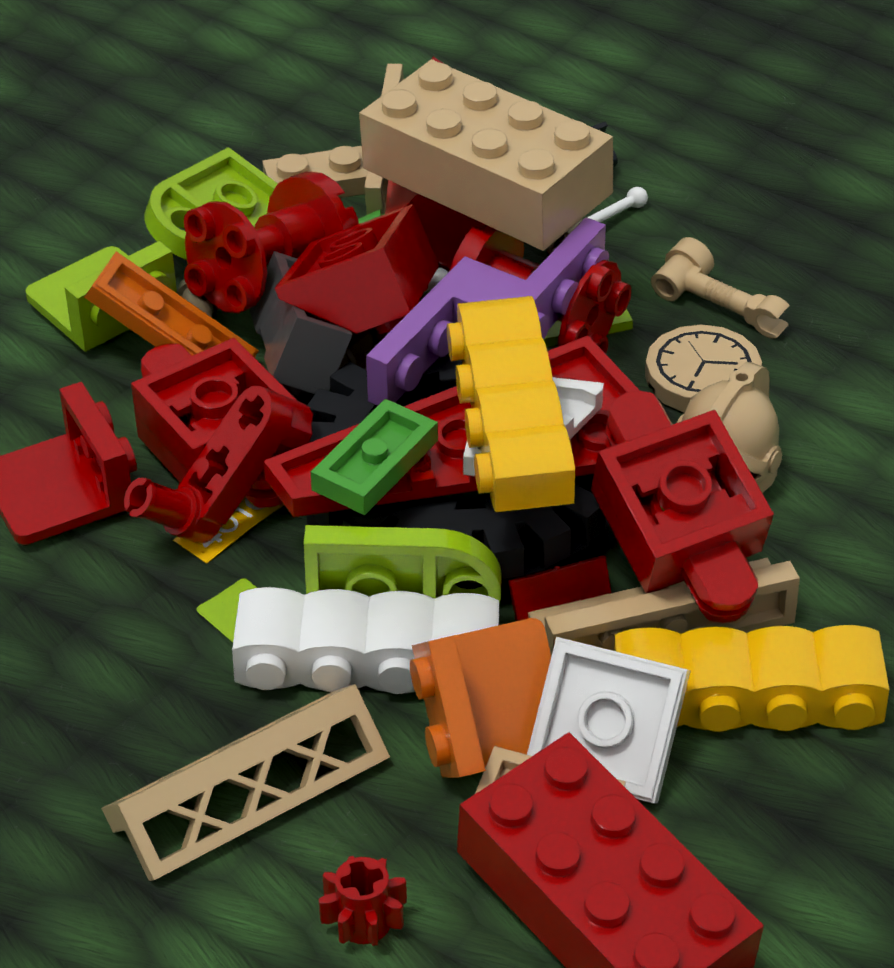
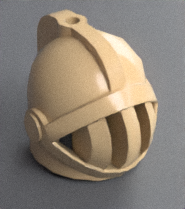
M745 362L738 370L730 374L729 381L722 380L708 385L692 396L685 413L680 416L677 423L716 410L750 472H753L752 476L763 493L772 486L782 460V452L779 446V424L777 414L769 399V371L766 367L752 362Z

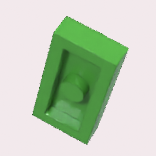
M384 399L311 471L312 491L366 515L438 441V422L388 399Z

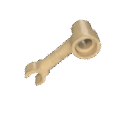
M691 237L682 238L666 254L665 264L651 278V285L654 291L664 300L675 301L684 291H688L744 316L748 324L754 326L759 333L768 338H777L789 325L788 322L779 319L782 313L790 306L784 299L775 295H768L766 297L762 294H756L752 296L707 276L714 268V258L710 250L697 239Z

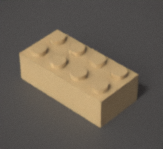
M433 59L359 112L363 169L542 251L613 193V136Z

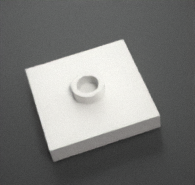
M556 637L527 755H535L570 732L616 779L626 781L625 788L636 799L658 803L690 670Z

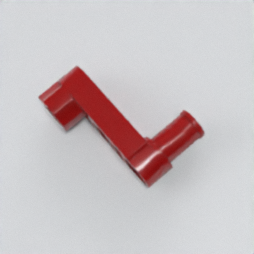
M251 386L244 390L234 402L178 485V489L174 490L151 482L150 479L139 477L128 486L125 493V510L130 512L129 515L131 517L142 518L163 525L165 531L171 535L195 543L210 541L218 533L222 525H226L263 471V460L271 458L275 452L282 454L308 444L312 436L311 424L313 419L310 407L262 386Z

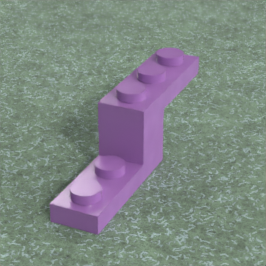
M585 217L526 280L464 256L366 355L368 402L379 405L384 399H388L395 403L406 391H412L418 385L423 373L439 357H444L449 353L447 323L457 322L458 303L532 296L539 316L542 338L545 339L548 330L562 315L565 316L569 302L579 285L580 279L592 265L597 264L603 259L609 260V252L605 250L606 224Z

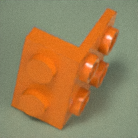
M528 618L412 645L415 659L410 660L411 680L418 699H424L430 724V726L425 728L427 750L434 767H440L442 777L459 778L486 771L485 767L494 746L527 755L551 660L546 630L540 620Z

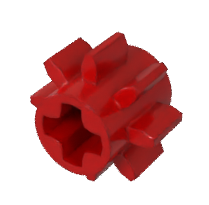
M349 856L348 860L340 865L336 873L324 872L322 875L324 896L318 899L321 924L338 922L340 943L345 944L351 941L356 944L377 946L379 940L388 933L390 928L400 930L403 928V905L407 903L405 877L389 879L387 859L381 858L376 860L370 857Z

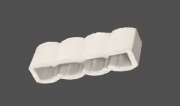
M275 587L246 590L239 594L232 647L234 681L241 685L261 690L282 689L302 684L310 688L332 692L356 684L357 688L368 686L393 694L415 692L410 675V660L415 659L412 645L498 626L499 600L475 593H453L432 598L409 591H389L369 597L362 593L343 589L318 590L305 595L293 590Z

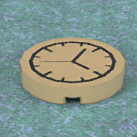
M710 325L684 326L662 334L649 347L646 358L645 378L648 386L650 384L655 388V396L663 404L685 413L691 397L699 391L719 381H729L730 374L738 370L745 362H752L762 366V360L757 348L741 334L724 327Z

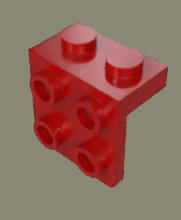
M82 381L59 389L66 434L0 456V515L14 540L19 544H31L125 511L124 497L128 486L131 484L130 473L137 471L136 458L128 439L125 436L117 438L114 434L112 418L103 401L95 403Z

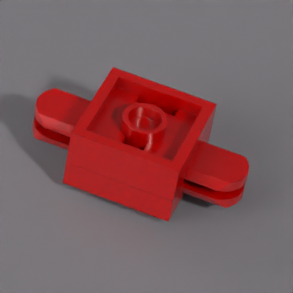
M231 338L193 356L181 344H164L154 347L146 352L141 359V374L143 378L131 383L138 437L179 482L187 474L234 402L244 390L251 386H262L296 400L235 338ZM275 452L272 457L279 455L280 453ZM263 469L245 497L255 507L259 508L283 504L265 480Z
M639 390L624 393L616 398L609 409L605 434L612 447L598 452L591 487L593 495L645 593L658 591L685 581L698 608L706 619L719 623L733 622L746 615L752 606L758 589V578L746 557L762 552L774 516L773 511L716 410L672 424L661 402L653 393Z

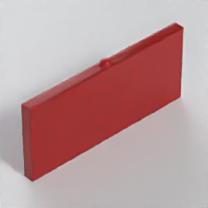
M604 555L561 567L557 565L554 569L508 581L515 621L528 619V612L611 593L606 557Z

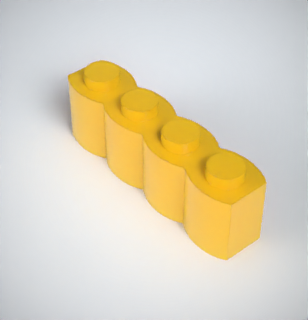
M526 296L458 303L457 322L447 323V341L450 360L462 361V365H456V385L459 403H471V408L465 409V428L469 448L480 447L481 450L480 454L474 455L478 493H490L495 512L574 504L575 465L568 432L563 422L560 400L552 378L546 344L542 338L539 316L533 297Z
M839 625L812 632L793 626H771L748 633L728 627H703L681 634L663 628H636L615 634L614 651L690 670L677 727L687 725L696 729L723 732L753 724L767 729L791 731L819 723L833 728L859 730L885 722L889 684L879 631L869 627Z

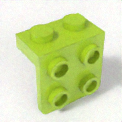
M158 241L129 256L118 247L109 246L28 285L26 288L27 301L86 352L129 330L125 325L84 298L116 251L177 293L173 252L163 243Z

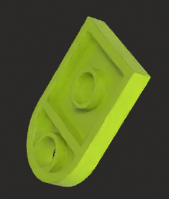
M228 147L157 184L152 190L145 210V224L149 233L157 242L160 241L173 254L187 260L184 243L186 231L179 228L185 229L184 216L189 210L198 208L211 201L228 202L243 212L255 227L259 217L267 214L269 197L278 183Z
M305 525L304 562L306 594L326 589L350 590L369 597L389 591L416 592L432 598L453 593H475L499 600L500 604L502 582L500 564L494 553L485 544L472 536L454 530L438 528ZM470 580L476 581L483 586L476 589H463L455 584Z

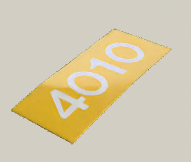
M244 497L226 525H222L218 533L210 541L195 543L180 537H176L173 541L207 564L248 530L284 504L259 508L255 507Z

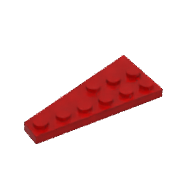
M585 336L547 351L552 377L604 383L602 408L570 439L575 476L594 474L598 452L612 447L605 434L610 406L616 398L624 393L639 390L589 336ZM457 386L404 406L438 422V441L375 505L478 491L475 476L463 475V455L467 443L465 409L471 408V403H459ZM359 424L263 460L265 480L293 517L350 509L312 491L311 471Z

